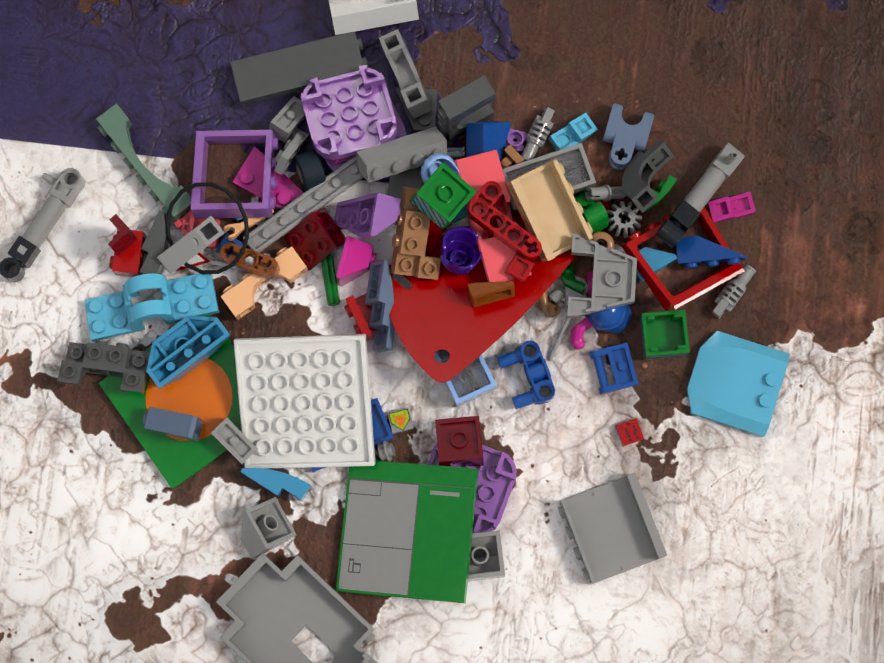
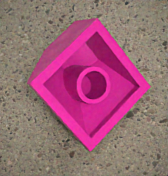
M346 236L336 275L339 286H344L369 271L371 263L376 261L377 256L372 245L351 236Z

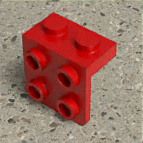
M366 294L354 298L352 295L346 298L347 305L344 308L348 317H353L356 325H353L356 333L366 334V341L375 336V329L369 327L372 306L365 304Z

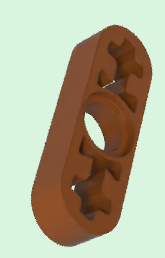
M234 243L224 244L220 249V256L223 261L228 265L231 264L236 256L230 255L228 258L226 253H231L233 250L238 255L241 252L242 246ZM248 248L245 249L244 255L234 266L266 279H273L280 272V267L274 258ZM254 256V264L250 266L244 264L247 257ZM262 263L264 266L267 267L272 265L273 270L269 269L268 271H266V269L260 264Z

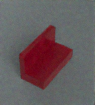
M115 214L109 220L120 234L109 242L108 245L119 256L137 240V237L119 216Z

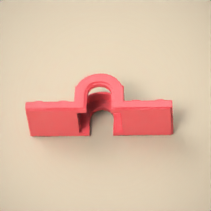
M497 150L455 160L454 162L459 169V177L476 191L466 203L465 208L469 228L478 234L477 248L482 253L481 260L487 281L505 282L516 280L504 273L516 252L497 238H489L487 231L468 216L469 204L482 186L488 181H495L501 186L502 193L494 207L513 221L509 205L511 199L505 184L506 181ZM493 188L485 191L488 197H495L497 195L496 190ZM476 205L472 208V211L480 215L483 208ZM495 218L499 228L502 226V223L499 219ZM512 231L508 233V238L511 241L519 240V235Z

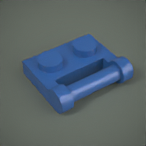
M628 343L589 352L590 359L594 361L598 376L600 395L639 385ZM606 355L608 356L615 384L611 385L608 384L601 358Z

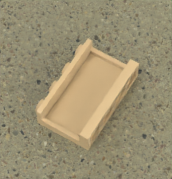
M556 159L505 183L528 233L541 242L542 251L539 257L542 262L550 261L556 258L555 256L571 249L572 234H578L588 241L593 239L592 227L585 221L582 215L584 213L583 208L579 202H576L573 196L574 189L564 176V167Z

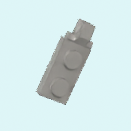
M299 128L292 133L291 138L284 146V151L280 150L275 158V162H277L275 172L280 175L285 172L294 160V156L299 153L301 147L307 141L308 133L303 132Z

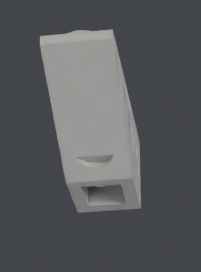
M210 216L160 254L157 259L168 273L172 274L225 232L214 218Z

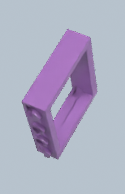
M273 130L196 131L192 184L206 182L209 144L266 143L262 203L241 204L247 218L272 217V209H275L276 206L273 190L277 189V178L274 177V170L277 162H275V152L279 150L278 137H275ZM206 186L192 189L191 211L195 218H209L210 216L213 218H243L236 203H205Z

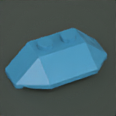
M187 315L152 342L146 372L158 388L161 389L182 379L215 354L231 335L217 317Z

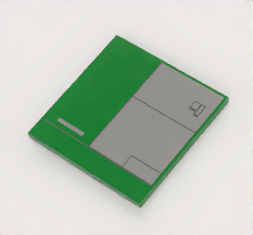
M375 461L374 466H349L336 591L466 604L479 469Z

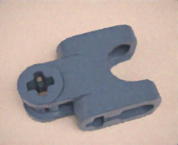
M614 103L603 141L612 144L608 161L610 166L615 170L621 171L629 164L634 150L644 153L654 114L645 112L641 122L636 125H629L622 118L623 106ZM619 154L623 155L622 160H618Z

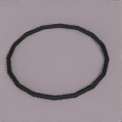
M212 182L194 183L180 190L169 205L165 219L167 240L171 247L174 243L170 235L169 220L174 204L183 193L195 187L211 186L225 192L237 204L244 219L245 238L241 252L231 264L219 270H201L187 262L184 264L187 268L200 274H220L234 267L244 255L249 239L248 218L241 202L227 188Z

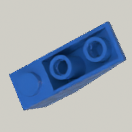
M699 236L682 237L677 243L678 264L685 266V269H696L700 264H706V267L719 266V262L735 265L740 264V260H747V256Z

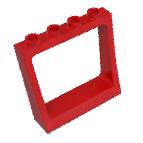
M704 207L697 219L711 242L730 249ZM670 214L663 217L664 222L670 216ZM654 222L645 227L646 232L641 234L640 231H637L628 236L629 241L621 244L627 255L637 258V270L665 311L675 310L744 272L741 264L728 265L727 262H722V268L672 295L637 249L638 244L655 236L663 223L658 225L657 222Z

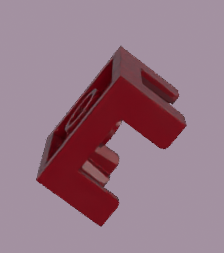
M479 416L435 420L439 466H450V463L471 461L473 466H484Z

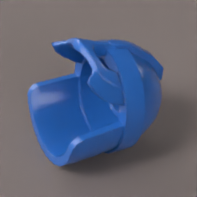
M629 304L587 314L594 329L613 334L623 332L629 326L632 317Z

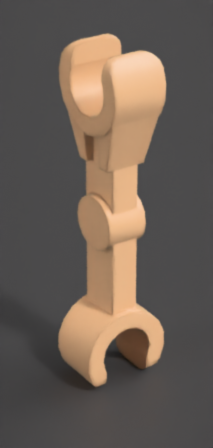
M271 217L248 218V227L252 228L253 225L263 220L266 221ZM244 221L228 224L224 227L223 231L225 233L229 230L234 232L228 236L229 241L236 239L245 230Z

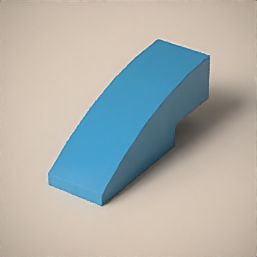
M243 468L241 470V473L279 497L286 490L303 501L312 488L305 481L284 472L263 468Z

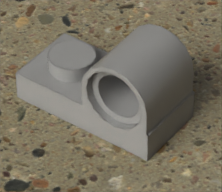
M293 96L270 122L269 130H273L275 137H278L285 144L306 117L302 101Z
M228 417L211 432L241 464L258 449Z

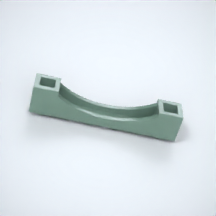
M116 103L96 118L100 124L97 128L104 137L108 135L112 139L110 145L117 154L119 152L123 153L125 164L130 170L135 168L139 173L136 175V178L143 186L147 184L150 187L151 191L148 193L156 203L159 200L164 205L162 210L167 216L171 201L184 188L182 185L175 187L163 182L141 163L131 142L130 127L133 125ZM187 192L183 193L173 206L171 217L176 221L183 218L191 210V197Z

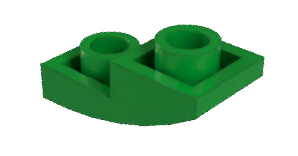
M669 175L667 181L662 179L657 188V191L660 193L652 190L659 199L643 213H640L644 214L656 207L668 195L677 179Z

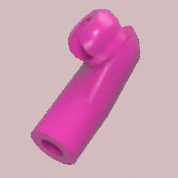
M586 317L570 331V343L577 350L584 348V332L592 326Z

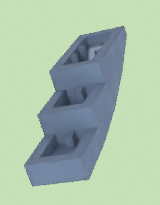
M384 259L371 263L365 304L372 306L369 327L375 329L373 351L379 353L393 350L395 331L389 315L394 304L393 284L388 260Z

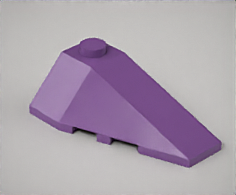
M377 192L338 202L334 222L339 227L349 230V232L356 234L360 238L374 237L397 221L401 212V199Z

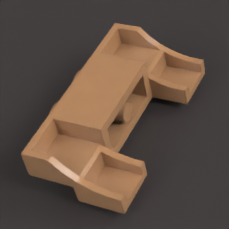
M403 186L400 201L401 212L395 222L397 226L396 234L392 238V247L394 248L390 272L398 275L438 280L440 258L425 256L430 219L410 202L411 198L420 188Z

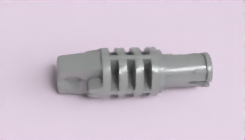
M547 107L542 116H536L526 137L527 144L521 155L525 159L524 162L534 159L538 149L543 147L554 124L551 122L555 112L553 109Z
M748 264L744 265V272L738 274L735 279L729 280L714 302L718 305L712 314L718 319L726 310L732 311L745 293V286L756 273V270Z

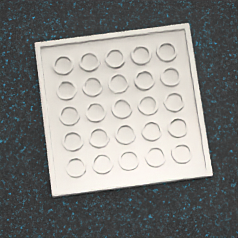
M366 334L234 339L241 431L258 448L244 462L245 468L271 469L375 465Z

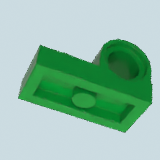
M585 192L574 197L576 202L581 204L584 211L582 215L585 221L591 225L593 233L609 227L608 214L601 202L588 201L585 197Z

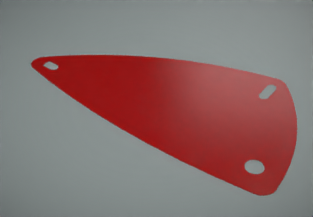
M594 200L595 203L601 202L605 207L606 211L609 210V204L607 202H604L603 200ZM511 212L513 221L520 227H525L520 214L513 216ZM491 219V226L498 228L496 219ZM487 232L489 238L494 237V236L491 235L489 232ZM442 240L432 254L425 252V256L440 258ZM571 249L555 256L556 258L550 261L542 262L540 257H538L536 260L531 261L535 264L531 270L532 275L528 276L524 283L513 280L515 286L514 297L475 308L472 306L467 284L488 282L481 258L474 269L467 275L450 272L443 266L442 262L440 263L438 280L402 275L412 283L410 289H405L395 281L393 273L390 272L394 294V304L389 314L403 345L418 365L435 381L447 382L470 365L504 335L540 299L576 255H571ZM438 350L448 351L450 358L447 362L438 363L435 360L434 356Z

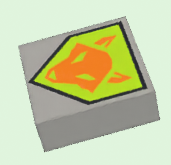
M409 407L387 413L392 434L414 429Z

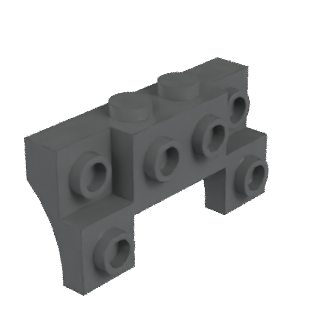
M96 340L95 343L87 342V344L69 342L66 359L61 362L57 382L81 386L83 375L87 371L91 374L122 377L120 387L122 392L129 391L144 394L149 377L146 369L150 352L131 350L128 345L123 343H116V346L108 345L107 342Z

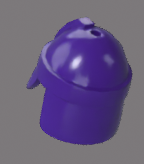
M455 227L444 235L440 250V260L447 270L452 273L467 275L474 269L482 257V253L477 248L478 234L467 227Z

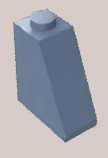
M149 407V411L144 413L142 423L145 424L144 428L146 430L199 442L204 421L197 416Z

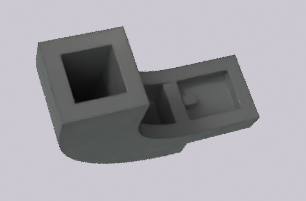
M661 139L645 153L639 151L631 159L623 174V190L635 207L642 213L659 199L650 188L653 176L674 157Z

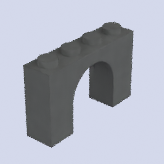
M485 75L438 101L439 109H437L439 115L437 117L439 121L437 123L439 127L437 128L444 137H447L449 142L467 133V123L487 122L494 118V111L489 103L495 100L496 93Z

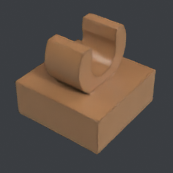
M509 145L504 149L502 155L504 159L500 163L502 169L522 163L525 159Z

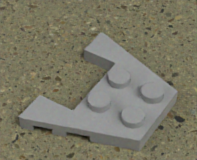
M572 234L571 255L591 256L594 259L591 298L568 297L567 318L634 303L637 258L615 249L601 246L593 240L588 241L578 234Z

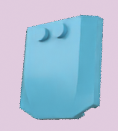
M716 331L699 348L686 389L690 404V414L765 437L773 416L790 354Z

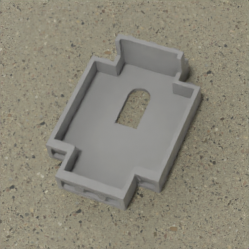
M262 553L216 601L235 620L220 638L246 663H313L291 642L306 625L331 648L334 654L332 663H378L360 646L362 643L367 645L375 637L373 634L375 628L298 555L281 570L268 556Z

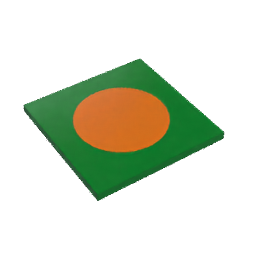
M229 339L225 341L215 354L182 379L161 389L158 388L150 376L148 377L144 394L129 391L122 392L120 390L122 377L108 376L99 382L101 388L173 490L228 451L211 434L226 417L241 431L235 351ZM151 346L144 350V352H150ZM149 407L199 417L204 421L199 442L146 430L144 428L145 424L142 423L145 411H149Z

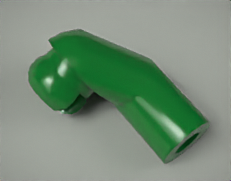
M569 264L560 275L562 283L565 287L582 294L586 284L575 279L574 267Z

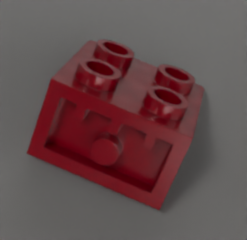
M325 208L311 212L284 237L307 266L308 271L312 270L333 251L343 248L346 240L345 235Z

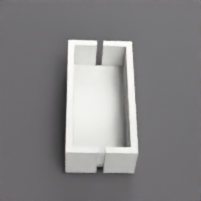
M329 0L335 35L419 20L416 0Z

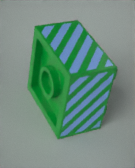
M442 163L411 198L410 202L443 230L476 191L446 164Z
M685 310L651 312L640 315L643 360L688 356L690 349Z

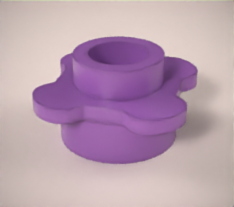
M510 128L505 148L511 145L517 152L523 151V143L526 140L527 134L524 131L521 132Z

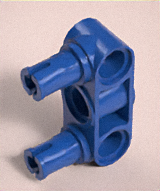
M526 341L514 348V351L497 357L501 369L516 363L523 364L527 380L532 387L530 391L512 397L516 410L534 403L535 405L549 403L553 399L555 387L547 363L536 342ZM526 347H532L536 354L528 357L524 354L523 350ZM546 387L551 391V395L544 398L540 396L539 389Z

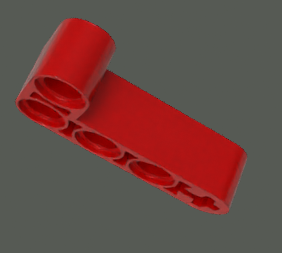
M495 181L486 182L469 204V218L517 254L529 261L536 260L542 251L541 242L494 207L500 199L502 189L499 183ZM493 188L496 190L497 195L495 197H488L485 191ZM479 205L484 209V213L477 215L472 211V208ZM497 218L501 221L502 226L494 228L491 226L490 220ZM516 232L519 235V240L511 241L508 238V233ZM523 238H525L526 241L520 248L519 245L521 244ZM535 246V252H527L528 247Z

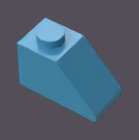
M648 247L641 250L637 248L655 274L677 260V256L672 253ZM636 269V281L639 284L644 279Z

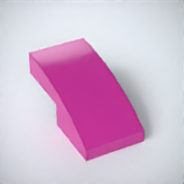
M751 192L733 197L727 196L708 202L714 223L756 214Z

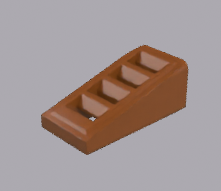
M513 281L467 284L473 308L515 296Z

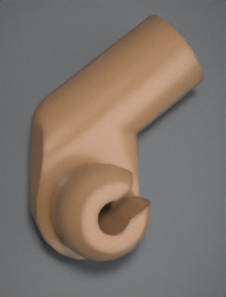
M547 291L538 300L539 310L547 316L556 317L560 313V306L548 300Z

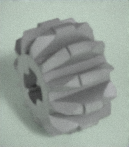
M621 201L619 207L613 204V211H607L608 217H610L608 222L612 224L608 231L616 230L615 237H618L620 232H622L623 237L627 238L628 232L633 234L636 232L635 229H640L641 224L638 222L642 220V216L636 215L639 212L637 208L631 209V202L625 207L624 201ZM622 216L627 217L625 224L620 222Z

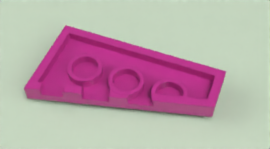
M254 146L235 177L233 184L262 200L265 155ZM274 171V177L277 178V189L273 190V196L276 198L275 208L282 210L304 194V192L284 173L280 175Z

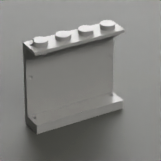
M635 472L559 501L560 506L557 507L562 519L566 518L568 526L565 527L569 539H574L576 547L573 548L577 560H582L584 568L581 569L584 579L590 581L591 584L667 556Z

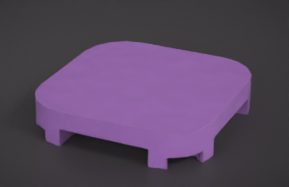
M367 65L359 66L358 71L318 81L317 77L311 79L310 84L301 93V101L313 146L323 158L335 160L357 155L356 151L394 140L396 137L397 120L385 78L382 73L368 68Z
M437 443L433 448L427 465L439 466ZM482 445L484 466H473L472 461L450 463L451 467L479 469L473 533L490 532L497 528L517 474L515 463L508 454Z

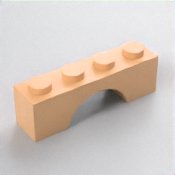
M292 246L290 248L285 247L277 252V257L274 259L280 267V272L275 278L284 279L292 283L308 272L307 266ZM262 263L260 264L266 269V271H268L269 269L273 270L272 265L267 267L264 266ZM249 272L241 278V282L236 286L230 285L223 291L224 294L221 295V298L237 320L255 309V292L259 285L268 279Z

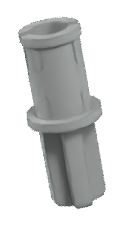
M603 185L602 187H587V191H585V197L588 201L603 200L608 202L610 199H623L627 196L622 186L610 187L609 185Z

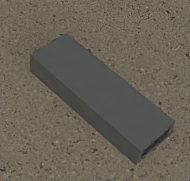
M349 32L230 62L242 108L303 93L304 89L310 84V80L316 77L320 81L358 71L359 66L367 65L368 67L366 57H361L360 50H363L361 37L356 38L355 32Z

